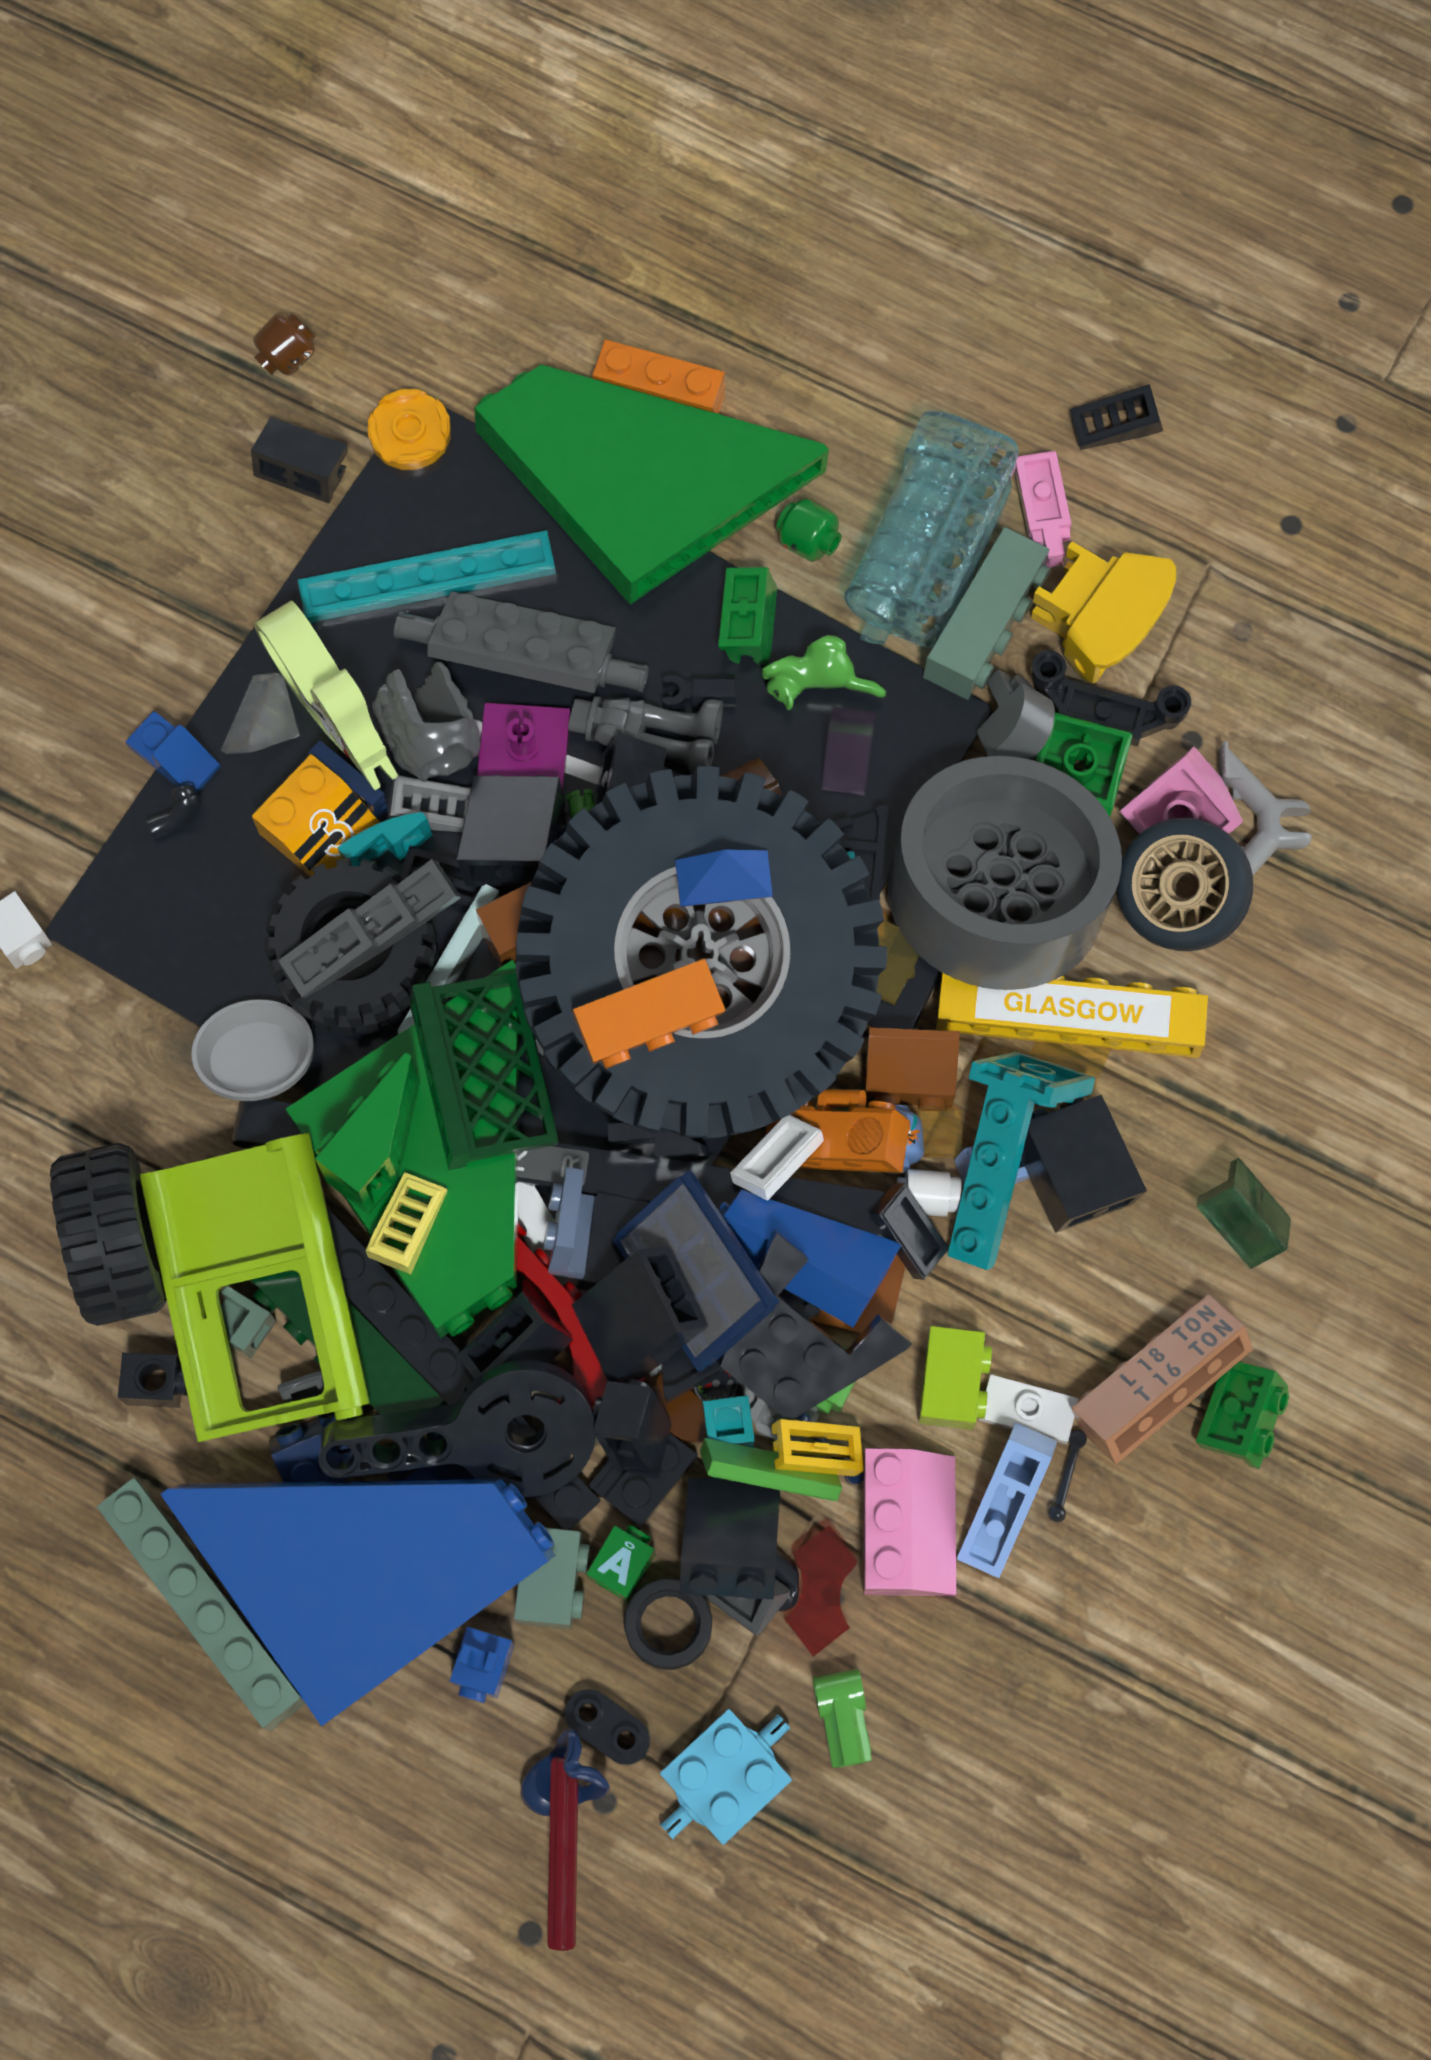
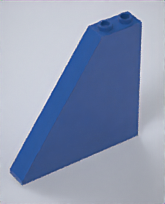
M502 1479L180 1484L160 1494L321 1726L556 1556L551 1549L555 1544L549 1532L540 1522H537L535 1525L532 1523L523 1510L527 1507V1503L520 1491L513 1484L506 1486Z

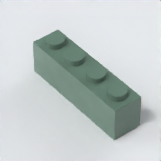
M1006 527L1003 528L927 657L923 675L924 679L966 700H969L976 686L981 689L986 686L994 669V666L990 664L994 655L1003 656L1013 636L1009 629L1014 621L1022 623L1032 604V600L1028 599L1033 588L1036 590L1039 586L1042 588L1048 578L1051 568L1045 564L1049 548Z

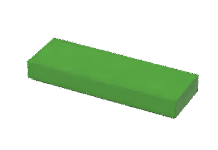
M704 1438L700 1449L707 1475L711 1477L830 1501H838L842 1490L838 1475L775 1469V1460L779 1458V1453L708 1438Z

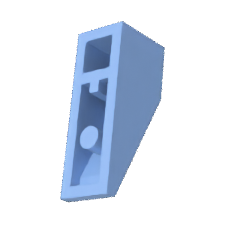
M1015 1422L957 1560L997 1578L1000 1577L1052 1459L1057 1444L1056 1440Z

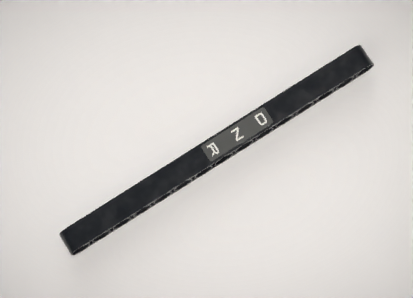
M267 1099L240 1101L231 1143L240 1148L249 1149L265 1145L266 1142L299 1135V1131L292 1123L286 1111V1108L293 1103ZM563 1143L518 1152V1182L530 1186L534 1185L540 1194L550 1195L553 1183L561 1184L566 1167L584 1170L581 1194L595 1196L599 1192L651 1202L678 1176H682L686 1171L694 1173L717 1209L720 1208L724 1201L731 1205L741 1190L750 1192L733 1183L730 1174L733 1169ZM790 1177L770 1198L771 1200L888 1239L869 1215L886 1192ZM681 1200L674 1206L687 1209Z

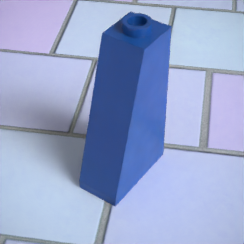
M744 1190L740 1191L731 1205L724 1201L718 1209L756 1268L762 1262L768 1248L766 1244L774 1230H777L805 1253L809 1258L808 1262L784 1289L851 1327H854L886 1276L901 1247L899 1243L771 1199L767 1201Z

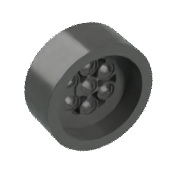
M987 756L956 763L930 778L915 794L905 813L888 874V900L894 921L905 940L920 957L940 972L956 980L996 990L1026 989L1051 982L1078 965L1091 950L1097 939L1120 879L1122 854L1118 834L1108 813L1091 792L1075 779L1051 766L1012 756ZM1011 918L1018 919V920H1020L1021 922L1014 921V920L1011 919Z

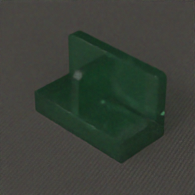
M1240 1158L1231 1161L1228 1180L1198 1196L1196 1207L1247 1266L1252 1269L1288 1250L1291 1218Z

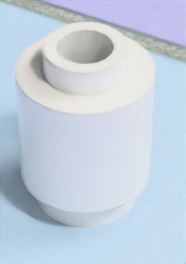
M906 1169L904 1178L897 1177L896 1183H905L926 1215L947 1217L948 1212L958 1213L961 1200L960 1177H951L950 1172Z

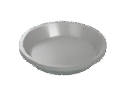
M246 1000L219 1010L205 1021L193 1041L192 1062L199 1080L213 1093L236 1101L263 1100L286 1091L302 1078L313 1058L314 1041L308 1023L293 1008L271 1000Z

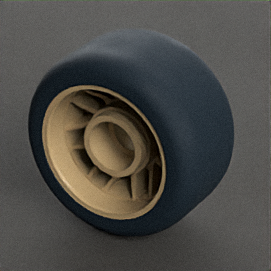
M1174 818L1147 828L1131 842L1122 857L1121 874L1116 888L1117 897L1124 917L1141 937L1166 949L1185 952L1198 951L1222 942L1242 923L1249 910L1253 896V874L1249 860L1242 847L1227 832L1203 820ZM1185 874H1193L1198 881L1196 893L1189 898H1182L1176 888L1179 878Z

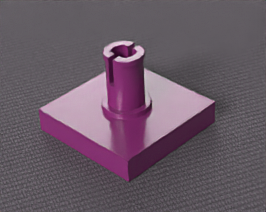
M485 703L477 776L534 777L544 775L547 777H559L564 794L570 733L568 724L571 710L569 708Z

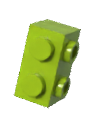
M930 1326L927 1339L919 1424L973 1430L977 1418L985 1419L988 1391H979L981 1373L989 1374L992 1358V1346H984L985 1332Z

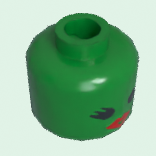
M803 499L796 504L792 502L787 505L782 511L776 527L777 532L780 533L781 545L810 562L820 560L825 554L828 556L832 555L838 548L842 537L841 533L838 532V516L810 499Z

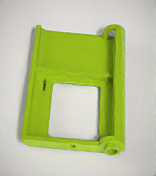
M310 1133L284 1137L266 1142L262 1146L168 1169L139 1174L198 1442L332 1412L335 1414L336 1421L363 1415L361 1406L370 1403ZM294 1270L299 1273L324 1381V1391L319 1396L249 1411L243 1407L220 1305L219 1291L227 1285Z

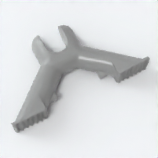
M1225 741L1221 744L1222 746L1218 752V764L1220 765L1218 774L1223 779L1226 787L1232 789V799L1242 800L1257 816V833L1245 847H1242L1254 875L1277 849L1299 850L1310 844L1311 834L1287 831L1281 826L1279 819L1286 816H1305L1311 813V809L1304 800L1276 799L1228 748V741Z

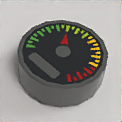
M724 1370L695 1387L694 1391L695 1395L702 1401L732 1398L737 1396L739 1382Z

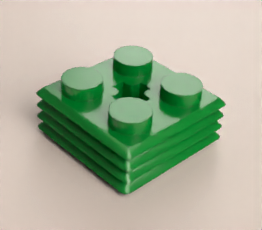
M1055 713L1052 731L1046 744L1037 754L1036 761L1051 766L1078 781L1100 802L1110 817L1130 748L1132 734L1127 731ZM1076 760L1085 762L1082 772L1074 770Z

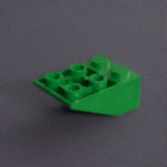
M407 1052L398 1061L393 1059L385 1065L377 1078L379 1084L368 1097L362 1095L352 1104L347 1113L349 1119L338 1132L335 1130L329 1132L317 1148L319 1155L315 1160L326 1182L368 1215L372 1213L398 1182L420 1085L412 1057Z

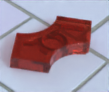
M830 1526L826 1527L793 1553L794 1560L802 1576V1592L795 1609L785 1618V1622L813 1658L850 1629L841 1610L840 1593L845 1578L858 1562Z

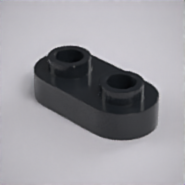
M592 1689L581 1690L575 1693L567 1702L565 1719L569 1728H573L580 1738L615 1763L630 1766L637 1764L647 1755L650 1748V1735L645 1725L602 1693ZM587 1704H591L597 1709V1716L591 1722L581 1720L579 1715L580 1709ZM623 1732H631L635 1736L634 1746L627 1750L620 1748L617 1743L619 1735Z

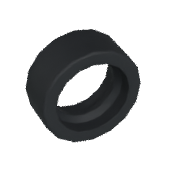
M662 1578L645 1584L633 1595L625 1610L624 1630L630 1648L641 1661L656 1669L676 1670L692 1664L704 1653L711 1639L712 1615L707 1600L703 1596L680 1593V1579ZM665 1596L677 1597L686 1602L693 1610L696 1619L695 1633L691 1641L682 1649L673 1652L659 1651L650 1646L643 1637L641 1630V1619L646 1607L654 1600Z

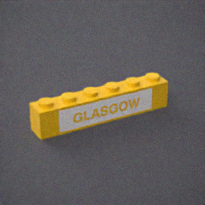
M942 973L936 1030L959 1031L960 1034L1199 1058L1205 1047L1208 995L1197 994L1195 989L1188 987H1174L1170 991L1153 990V986L1147 983L1134 982L1123 987L1109 985L1107 980L1100 978H1086L1083 982L1065 981L1064 976L1036 987L996 990L970 985Z

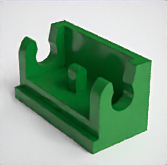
M768 567L726 568L718 647L720 650H725L728 658L734 663H740L741 655H748L753 657V661L758 665H770L777 585Z

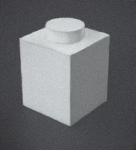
M14 891L0 901V948L15 969L22 965L26 966L35 963L43 957L46 952L45 949L50 947L52 943Z

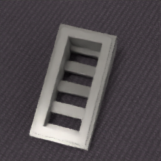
M398 776L393 780L390 787L386 820L406 814L422 812L420 811L421 798H429L428 812L422 813L427 817L431 830L463 832L471 788L432 781L423 782L420 779ZM404 797H412L410 809L402 808ZM439 799H447L445 815L438 814ZM457 800L465 801L463 818L455 817Z

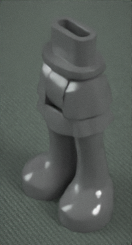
M596 696L593 701L576 698L572 707L568 730L586 734V740L597 741L605 746H608L619 732L666 748L665 759L686 766L692 775L697 766L712 767L714 745H717L720 734L723 701L716 699L705 700L697 713H682L646 704L644 700L631 701L630 698L606 699L603 703L601 697ZM646 727L692 737L697 740L692 742L679 741L645 733Z

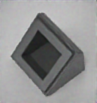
M321 1370L279 1384L278 1389L284 1403L321 1395L324 1391Z

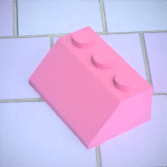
M865 1449L863 1457V1595L956 1596L955 1456L914 1449Z

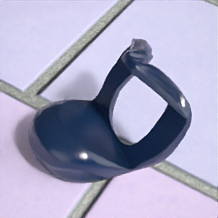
M568 1728L559 1735L554 1750L534 1764L528 1770L521 1783L520 1795L522 1801L531 1811L538 1815L550 1816L551 1761L553 1758L565 1757L563 1768L570 1778L591 1783L588 1786L579 1783L578 1805L585 1801L600 1799L610 1789L608 1781L598 1770L579 1764L582 1745L578 1734L573 1728Z

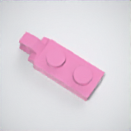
M1056 451L1014 457L1013 466L1028 537L1050 549L1046 566H1062V559L1065 556L1063 542L1070 541L1072 523Z

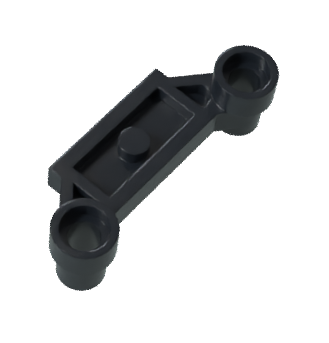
M1051 650L1042 651L1035 656L1032 662L1031 678L1033 680V687L1037 692L1053 701L1055 713L1130 732L1132 734L1130 745L1137 747L1140 739L1164 729L1176 728L1187 717L1191 707L1189 693L1180 686L1171 685L1163 688L1159 692L1157 700L1149 702L1068 679L1065 675L1066 661L1058 652Z

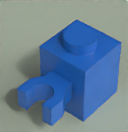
M470 1627L466 1628L449 1681L454 1686L460 1687L458 1696L483 1704L485 1703L486 1696L498 1699L515 1646L512 1640Z

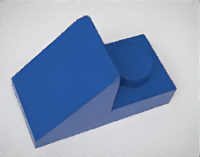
M155 711L125 741L131 751L177 787L187 783L193 785L195 794L200 791L221 767L185 727L179 724L175 728Z

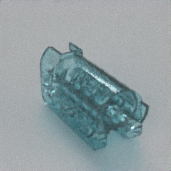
M927 411L922 414L905 449L900 479L844 595L848 607L866 622L860 640L872 644L885 645L889 634L924 647H933L965 595L1009 501L1012 487L1011 477L1016 468L1019 454L1018 445L1012 438L950 413ZM963 442L966 447L958 449L952 443ZM998 449H1003L1006 451L1005 457L1000 459L997 468L991 466L993 453H996ZM991 486L994 489L993 496L984 499L986 487ZM975 514L973 527H969L965 522L967 516ZM953 554L958 555L962 560L961 565L955 569H952L954 562ZM943 582L940 597H938L933 592V588L936 584ZM929 616H936V629H931L928 634L921 631L922 624L927 622Z

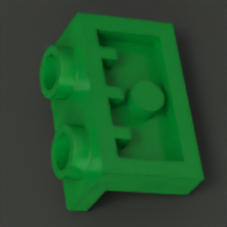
M1238 1362L1217 1380L1196 1443L1201 1448L1243 1459L1249 1467L1259 1469L1263 1458H1267L1272 1451L1274 1444L1273 1429L1278 1415H1282L1287 1408L1289 1401L1288 1385L1276 1371Z

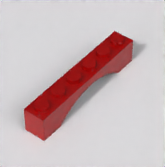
M518 1223L517 1272L533 1283L547 1297L557 1311L563 1327L573 1339L569 1345L573 1358L574 1378L583 1386L591 1402L595 1405L599 1396L603 1397L608 1380L571 1305L582 1294L570 1281L562 1286L553 1275L549 1274L550 1258L540 1247L532 1252L521 1239L527 1233ZM645 1378L639 1379V1381H642L647 1384Z

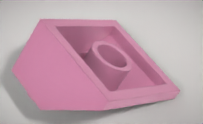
M1192 747L1120 810L1122 815L1139 834L1159 822L1174 818L1203 820L1221 828L1228 834L1243 822L1223 779L1195 747Z

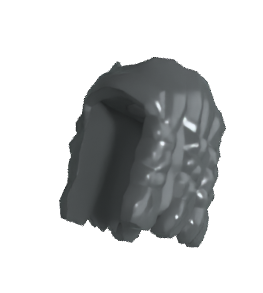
M442 662L434 664V667L431 668L432 675H428V678H425V685L417 688L415 692L417 706L425 716L427 723L422 721L400 669L388 674L385 681L386 684L379 687L377 697L372 702L374 716L378 720L379 729L389 745L390 751L393 753L394 761L402 769L415 775L423 782L430 777L448 776L467 767L472 759L479 755L480 750L479 730L473 720L472 712L467 708L468 700L461 695L459 688L451 681L450 672Z

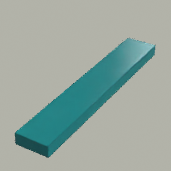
M545 530L298 579L304 615L309 623L449 596L451 591L464 593L554 575L556 570L548 532Z

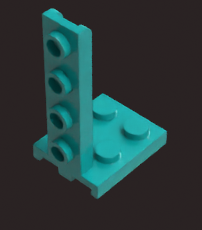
M1017 1051L972 1061L968 1078L988 1085L947 1256L984 1270L991 1269L996 1262L1034 1104L1056 1107L1057 1103H1072L1076 1098L1092 1094L1096 1079L1094 1076Z

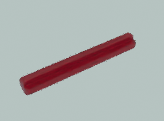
M565 1757L552 1759L550 1781L547 1945L549 1949L556 1951L572 1950L576 1945L579 1779L570 1778L564 1771L563 1763Z

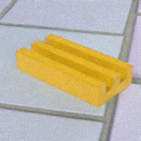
M780 1419L771 1425L772 1433L777 1434L778 1439L773 1442L774 1451L779 1452V1458L775 1460V1469L856 1476L864 1471L860 1427ZM790 1435L844 1440L849 1442V1446L790 1441ZM792 1453L850 1458V1461L794 1456Z

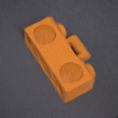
M826 1089L818 1095L816 1109L814 1108V1103L808 1101L800 1109L790 1114L820 1129L824 1138L823 1143L798 1169L903 1173L910 1120L895 1110L896 1106L891 1103L871 1101L868 1108H865L866 1093L864 1090ZM833 1107L849 1108V1112L832 1111ZM779 1119V1120H777V1121H775V1122H772V1123L768 1124V1125H767V1128H766V1134H767L781 1119Z

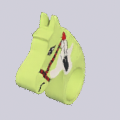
M289 601L256 621L254 627L260 640L291 690L329 738L352 760L374 790L380 788L374 771L378 766L392 780L398 777L387 757L386 747L382 745L383 743L372 724L361 691L346 669L339 670L299 607L293 601Z

